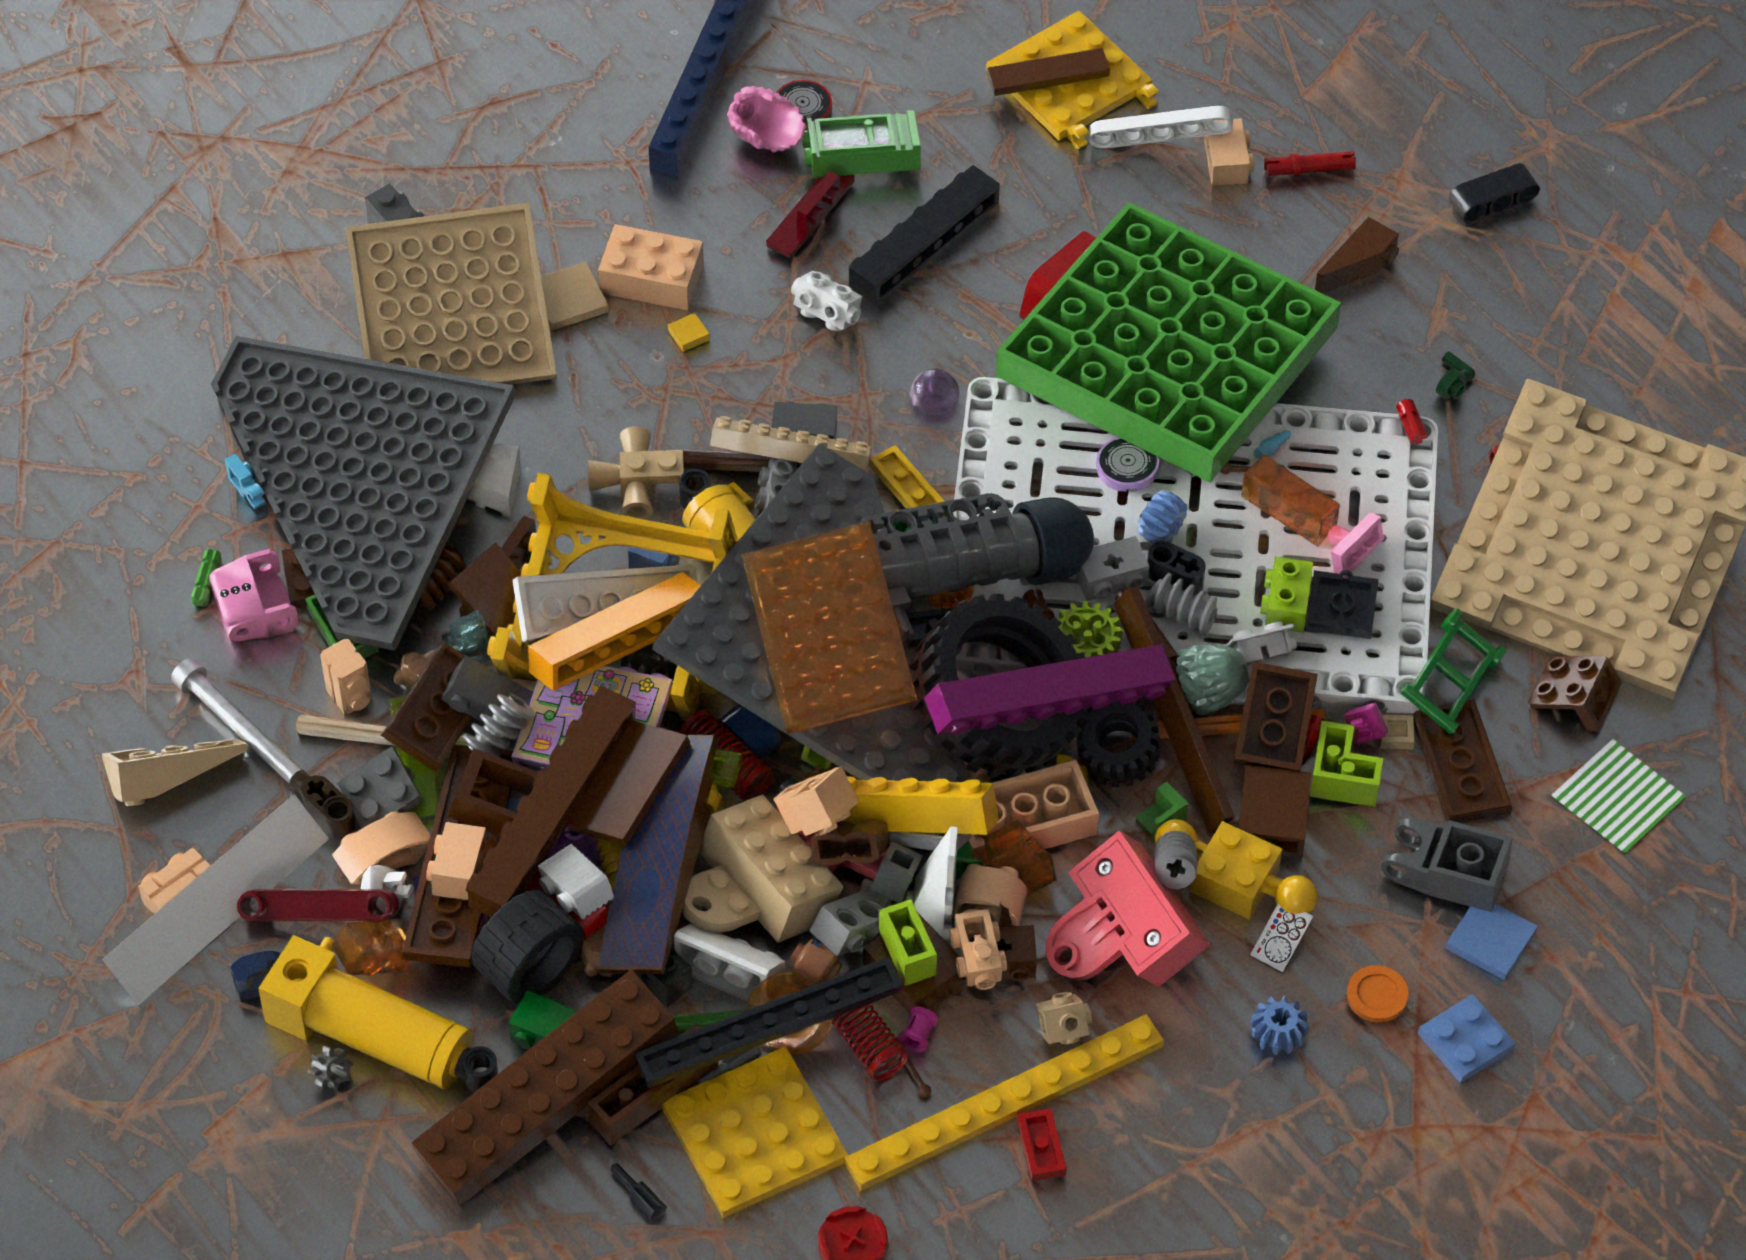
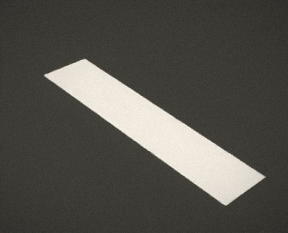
M293 794L102 959L136 1004L139 1005L240 917L237 910V901L243 893L253 889H273L327 842L329 838L297 796ZM253 897L250 901L251 907L257 902Z

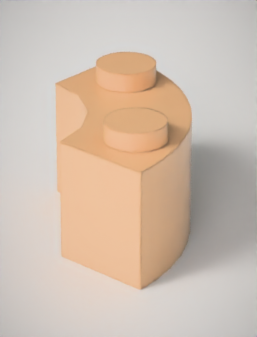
M393 811L358 832L346 835L341 841V846L332 856L350 883L361 885L364 872L369 866L382 865L397 869L405 865L416 864L427 851L430 833L415 812L399 813L398 811Z

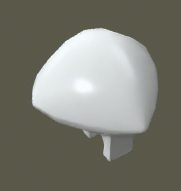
M382 865L369 866L364 872L361 882V889H387L394 892L399 899V909L397 912L400 910L404 898H410L414 887L412 884L405 885L404 881L407 877L405 871L397 872L393 868ZM378 897L376 905L380 911L385 913L387 909L386 902L381 897Z

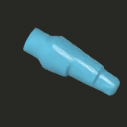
M1285 430L1262 441L1259 447L1253 451L1254 456L1258 460L1272 456L1291 437V432Z

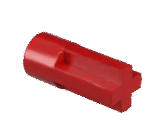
M1404 399L1396 405L1397 412L1409 442H1416V445L1421 444L1422 439L1427 438V433L1412 399Z

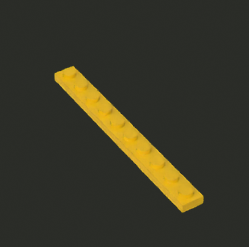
M1145 1014L844 1157V1165L859 1190L863 1191L1016 1118L1017 1114L1039 1107L1162 1048L1164 1040L1148 1015Z

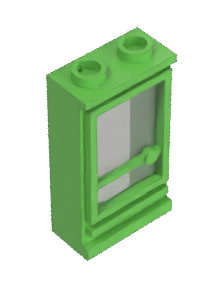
M907 110V114L901 115L900 113H895V115L889 113L815 119V121L807 118V130L804 131L802 144L805 152V164L812 167L813 178L825 177L829 171L843 176L921 170V145L914 110Z

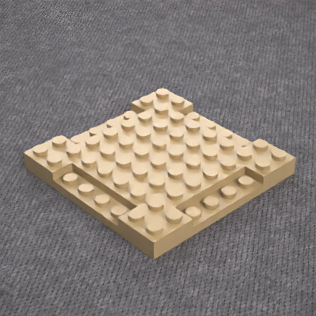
M1527 378L1457 544L1452 549L1431 597V609L1449 615L1452 610L1458 608L1462 611L1460 619L1556 656H1607L1620 680L1674 700L1746 528V457L1710 444L1706 448L1594 408L1587 405V400Z

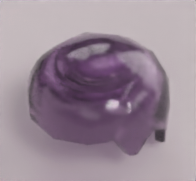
M938 368L926 369L916 377L910 389L911 404L913 406L919 405L926 414L945 413L954 407L959 398L958 383L953 376Z

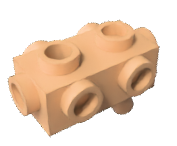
M970 909L960 914H955V926L949 929L952 949L959 948L961 957H956L959 978L966 977L968 986L976 985V988L979 990L990 989L996 985V982L1002 980V971L1007 970L1004 950L998 951L996 943L1000 941L997 921L991 922L989 909Z

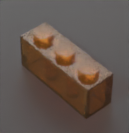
M1263 454L1244 473L1241 497L1318 547L1326 539L1330 529L1337 525L1340 509L1339 503Z

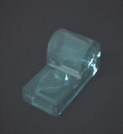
M478 610L457 619L449 625L450 631L442 635V641L463 655L479 663L490 659V656L487 654L488 640L485 621Z

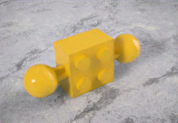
M1179 819L1166 821L1156 832L1155 844L1166 832L1176 830L1190 835L1195 841L1197 848L1198 866L1197 876L1190 884L1189 892L1248 920L1252 917L1265 893L1275 897L1276 905L1279 903L1285 911L1292 914L1303 912L1310 914L1317 906L1318 891L1311 880L1300 875L1289 876L1284 880L1276 877L1280 869L1282 848L1224 821L1219 825L1209 844L1199 841L1194 828L1186 821Z

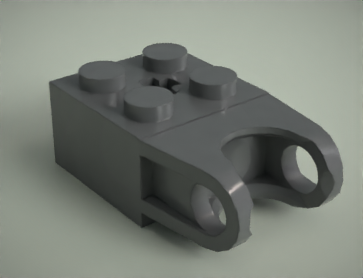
M1404 819L1397 823L1395 837L1415 852L1407 854L1395 853L1384 857L1381 869L1389 879L1426 895L1492 912L1510 862L1511 836L1447 820L1446 824L1418 819ZM1403 830H1412L1416 832L1419 836L1409 835L1405 833ZM1390 865H1396L1405 869V871H1397Z

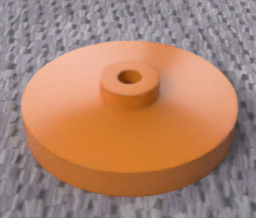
M1370 965L1359 969L1352 975L1348 982L1346 996L1348 1004L1355 1014L1367 1021L1382 1023L1391 1021L1402 1014L1408 1002L1409 991L1406 981L1398 972L1386 966Z

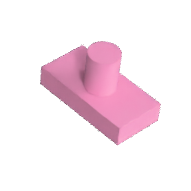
M1370 512L1352 531L1338 525L1330 529L1327 540L1335 545L1331 550L1334 573L1340 574L1343 570L1352 572L1384 540L1380 516Z

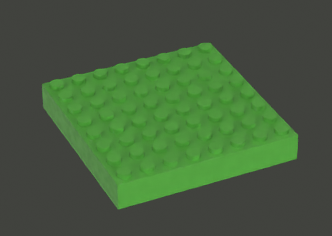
M1128 202L997 350L995 376L1211 483L1336 331L1341 302Z

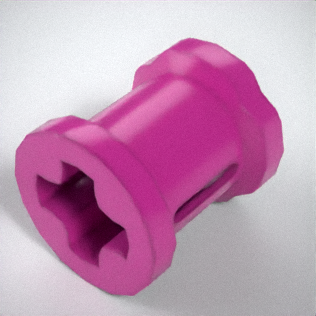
M915 1006L911 1008L910 1020L906 1029L899 1033L898 1039L905 1048L914 1052H924L928 1047L927 1038L931 1030L936 1027L939 1018L931 1010Z

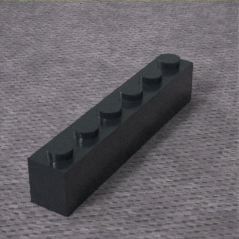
M974 165L965 172L958 173L944 189H939L925 205L917 207L908 219L903 223L895 225L891 233L882 240H877L868 252L852 261L849 266V287L875 306L999 204L1000 183Z

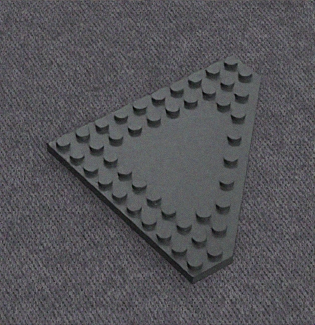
M236 336L211 386L334 634L340 640L349 639L350 642L395 651L517 394L514 385Z
M819 443L654 642L652 650L832 763L842 766L845 771L859 780L883 777L886 780L895 781L915 778L918 781L947 779L949 782H964L968 777L964 761L960 758L956 762L952 761L947 757L950 753L947 748L942 744L937 748L932 743L933 733L929 728L923 730L918 722L922 717L920 709L913 710L910 700L916 695L914 689L908 688V678L915 672L909 666L911 659L918 653L915 650L916 647L907 648L905 642L900 643L899 640H896L889 623H878L872 608L864 606L858 594L844 596L837 593L832 587L831 581L835 568L839 564L846 562L851 548L858 545L855 534L859 521L864 517L885 512L873 476ZM849 574L839 576L843 583L853 584ZM910 597L911 604L908 613L916 612L912 597Z

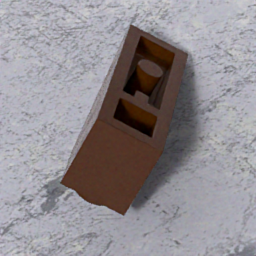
M1368 216L1317 272L1315 290L1322 294L1375 274L1386 263L1391 264L1399 252L1397 247L1399 233Z

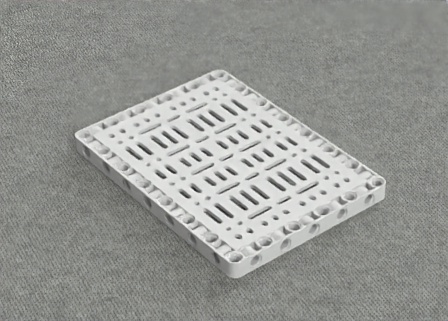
M979 377L969 383L954 500L993 493L1002 497L1006 504L1013 505L1012 508H1009L1012 514L1014 507L1020 502L1048 497L1062 498L1075 504L1081 511L1101 513L1100 516L1086 515L1093 528L1094 542L1098 543L1096 546L1115 542V523L1122 521L1125 523L1124 539L1136 536L1140 546L1149 547L1152 543L1148 542L1138 533V520L1141 518L1142 511L1145 510L1147 502H1149L1144 501L1143 498H1152L1156 493L1165 490L1179 496L1187 504V516L1182 523L1183 526L1180 527L1178 534L1174 536L1170 543L1200 556L1205 561L1206 569L1203 590L1206 591L1205 602H1208L1213 597L1208 595V592L1237 594L1239 597H1217L1216 607L1218 610L1216 619L1234 620L1237 623L1233 625L1213 623L1205 636L1200 635L1199 629L1191 631L1188 628V623L1180 625L1177 623V618L1168 619L1165 616V612L1160 613L1164 615L1162 618L1152 617L1177 654L1179 650L1187 647L1210 643L1203 640L1205 638L1231 640L1233 638L1232 634L1242 630L1251 629L1252 633L1264 631L1266 614H1260L1261 607H1257L1254 604L1256 572L1258 570L1266 572L1267 568L1273 569L1275 556L1324 562L1331 565L1330 567L1313 566L1311 581H1313L1314 570L1334 573L1331 550L1335 545L1329 543L1327 537L1288 534L1284 530L1329 533L1333 526L1338 525L1352 531L1356 526H1350L1348 523L1350 492L1353 490L1360 493L1358 524L1370 512L1387 521L1382 523L1383 536L1386 541L1381 542L1352 571L1353 576L1379 579L1378 587L1382 588L1383 591H1377L1375 607H1380L1382 610L1374 612L1372 633H1377L1380 637L1366 639L1330 633L1289 631L1288 636H1294L1297 646L1322 648L1325 652L1292 650L1290 654L1268 658L1266 648L1262 647L1261 651L1264 659L1256 662L1317 673L1312 708H1323L1325 713L1345 714L1348 710L1375 702L1381 714L1412 715L1415 711L1420 710L1405 698L1400 691L1407 683L1410 685L1414 683L1426 664L1428 657L1438 427L1432 419L1420 416L1427 433V438L1422 439V443L1416 445V442H1409L1399 414L1276 403L1244 441L1243 444H1250V446H1240L1230 460L1249 463V465L1231 464L1234 466L1266 467V464H1272L1273 467L1271 468H1274L1275 465L1282 464L1286 468L1285 476L1276 478L1273 474L1230 472L1229 474H1222L1219 472L1211 483L1201 478L1199 510L1192 512L1189 510L1191 478L1196 475L1160 458L1159 472L1156 479L1173 480L1176 483H1152L1138 491H1135V488L1128 489L1127 504L1119 505L1117 503L1118 491L1108 487L1100 478L1057 473L1059 470L1097 473L1096 460L1098 452L1062 449L1060 446L1101 448L1103 444L1113 438H1117V436L1111 433L1102 434L1063 430L1062 427L1067 426L1087 428L1089 431L1107 432L1000 378ZM1011 422H1020V423H1022V425H1021V426H1014V425H1011L1010 423H1011ZM1285 430L1291 432V437L1272 456L1265 457L1262 460H1258L1254 456L1253 451L1259 447L1262 441ZM1008 441H1019L1020 444H1009ZM1043 443L1044 446L1039 447L1036 444ZM1291 449L1311 451L1312 449L1333 450L1336 451L1338 454L1293 451ZM1378 455H1387L1390 458L1381 459L1378 457ZM1035 462L1043 464L1041 490L1038 497L1030 495L1033 464ZM1006 466H1016L1017 469H1016V470H1009V469H1006L1005 467H1006ZM1289 466L1333 469L1336 473L1292 470ZM1352 472H1359L1360 475H1354ZM1377 474H1386L1389 477L1380 478L1377 476ZM1268 482L1273 486L1271 516L1263 518L1261 516L1263 484ZM1003 485H1014L1015 488L1007 489ZM1216 486H1241L1247 488V490L1219 489ZM1062 489L1101 493L1103 494V496L1094 497L1056 493L1055 490ZM1296 491L1329 494L1335 496V498L1329 499L1289 495L1287 494V492ZM1384 499L1387 503H1377L1375 500ZM1215 504L1244 506L1246 509L1217 508ZM1293 510L1332 514L1334 517L1325 518L1287 514L1286 511ZM964 511L953 512V515L959 520L969 519L968 514ZM1214 523L1235 524V525H1242V526H1244V528H1243V529L1222 528V527H1215L1213 524H1214ZM1191 527L1197 530L1196 546L1193 548L1186 546L1187 529ZM1261 534H1266L1269 537L1268 552L1266 554L1258 552V542ZM1143 550V553L1147 559L1148 551ZM1211 553L1236 554L1242 556V558L1214 557ZM1378 567L1382 568L1384 571L1376 572L1373 571L1371 568ZM1209 573L1238 574L1240 578L1215 577L1209 575ZM1073 575L1069 579H1077V577ZM1148 577V585L1145 586H1153L1155 582ZM1006 578L999 580L995 584L985 586L976 584L969 586L965 590L955 592L945 590L942 594L941 609L954 608L958 604L957 602H962L963 600L968 603L974 596L981 594L984 595L986 601L994 593L1004 594V600L1011 601L1014 596L1023 598L1025 592L1033 589L1037 597L1036 588L1043 592L1046 603L1064 605L1074 603L1077 606H1082L1083 601L1087 600L1080 584L1051 582L1041 585H1022L1020 579L1009 580ZM1310 585L1308 601H1310L1312 585ZM1265 588V595H1269L1270 588ZM1140 589L1145 601L1150 590ZM1117 593L1103 599L1088 600L1089 607H1094L1098 602L1100 603L1101 611L1108 608L1116 611L1114 603L1116 602L1115 597ZM1309 605L1307 606V613H1306V620H1305V626H1304V627H1306V625H1307ZM1152 606L1151 608H1148V611H1149V612H1151V613H1157V612L1154 610V606ZM1049 608L1054 612L1055 617L1059 618V611L1061 609ZM1117 612L1111 613V618L1119 617ZM1120 619L1119 627L1122 628L1120 649L1114 650V653L1132 650ZM1258 622L1261 623L1262 626L1256 627L1253 624ZM1179 636H1186L1187 639H1186V640H1181V639H1179L1178 637H1179ZM966 642L956 651V668L969 678L1027 668L1012 653L989 643ZM1213 643V644H1216L1217 646H1225V645H1226V644H1221V643ZM1348 651L1350 654L1343 655L1341 652ZM1376 653L1379 655V657L1372 658L1368 657L1366 654ZM1252 663L1246 664V668H1247V670H1248V672H1249V676H1250V670H1251ZM1426 681L1419 691L1424 696L1426 692ZM1247 686L1230 704L1244 705Z

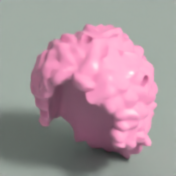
M745 86L741 89V92L734 95V102L730 105L727 113L731 130L735 132L736 136H740L742 140L749 142L756 149L764 147L765 149H770L772 153L778 150H790L791 146H797L798 142L803 140L804 131L807 128L803 122L804 117L800 114V107H793V104L787 100V97L780 96L779 93H775L770 88Z

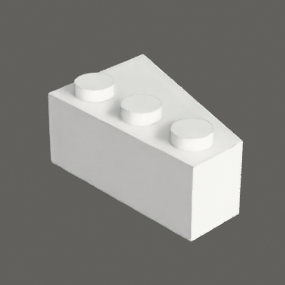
M492 445L467 498L474 501L475 506L483 509L487 506L501 512L503 517L511 519L521 472L519 446Z

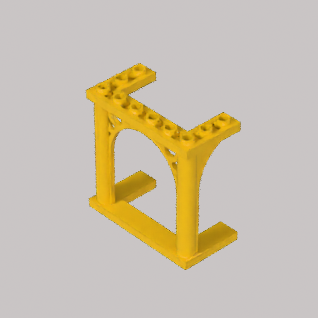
M538 473L535 483L531 482L529 485L527 501L531 504L539 526L537 533L531 534L529 552L532 553L529 564L524 563L521 577L563 574L575 560L584 554L607 546H629L714 563L713 572L738 542V537L728 509L716 507L711 530L706 532L615 514L585 505L559 492L551 475ZM577 533H582L583 538H592L588 544H582ZM566 535L573 540L574 550L572 553L563 554L556 548V539L559 536ZM551 553L560 560L558 567L555 569L548 567V565L552 566L553 563ZM514 599L513 612L516 613L514 623L509 624L507 628L498 627L496 637L491 636L489 640L487 654L491 656L490 659L501 675L512 679L538 681L536 677L529 673L528 646L531 641L522 643L516 599ZM677 665L670 693L672 698H669L665 711L678 713L681 721H686L692 714L697 712L704 682Z

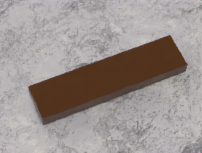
M1103 48L988 67L987 75L994 96L1108 77L1110 76V68Z

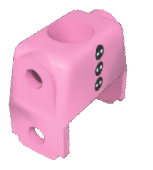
M266 549L245 555L225 566L215 569L210 574L209 579L227 636L232 641L240 642L272 638L293 632L294 628L299 625L296 607L290 605L288 592L277 575L280 571V565L275 551ZM269 563L265 567H260L262 564Z

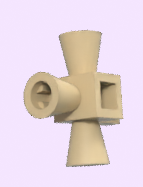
M638 426L628 427L620 433V440L624 451L619 452L620 465L588 460L589 491L620 484L621 499L624 500L621 514L647 520L653 514L650 499H653V484L679 483V478L684 473L683 450L648 451L651 433L646 428Z

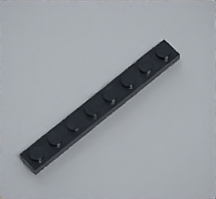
M887 957L634 1053V1060L647 1087L650 1088L902 992L903 983L890 958Z

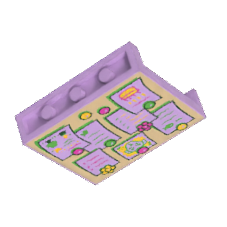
M604 666L555 691H552L538 680L529 704L535 713V717L533 719L525 718L527 726L520 730L511 756L513 763L529 769L537 768L545 771L550 764L549 759L553 749L558 744L562 746L570 723L574 719L578 721L582 715V707L585 700L590 694L594 696L600 685L636 702L634 721L660 728L669 698H672L670 695L673 685L672 679L659 673L651 675L639 673L630 667H621L619 669Z

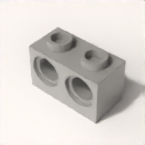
M866 890L823 905L810 932L837 957L849 952H856L881 935L879 932V910L884 907Z

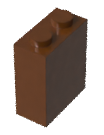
M1245 765L1238 828L1282 848V855L1303 857L1311 772L1269 768L1263 765Z
M919 913L918 915L937 953V969L935 976L906 986L903 984V991L892 995L909 1014L911 1008L915 1006L924 1007L933 1012L943 999L950 994H958L967 984L966 977L959 978L956 957L960 956ZM881 935L863 947L864 966L889 957L900 978Z

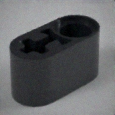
M1156 541L1150 545L1147 562L1149 564L1148 577L1152 581L1157 582L1159 579H1163L1167 573H1171L1172 585L1181 578L1184 581L1182 590L1185 591L1191 584L1195 586L1194 596L1203 590L1206 564L1200 556L1168 541Z

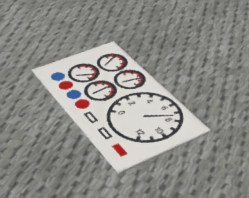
M1278 903L1250 955L1283 972L1313 916L1307 912L1299 914L1289 913Z

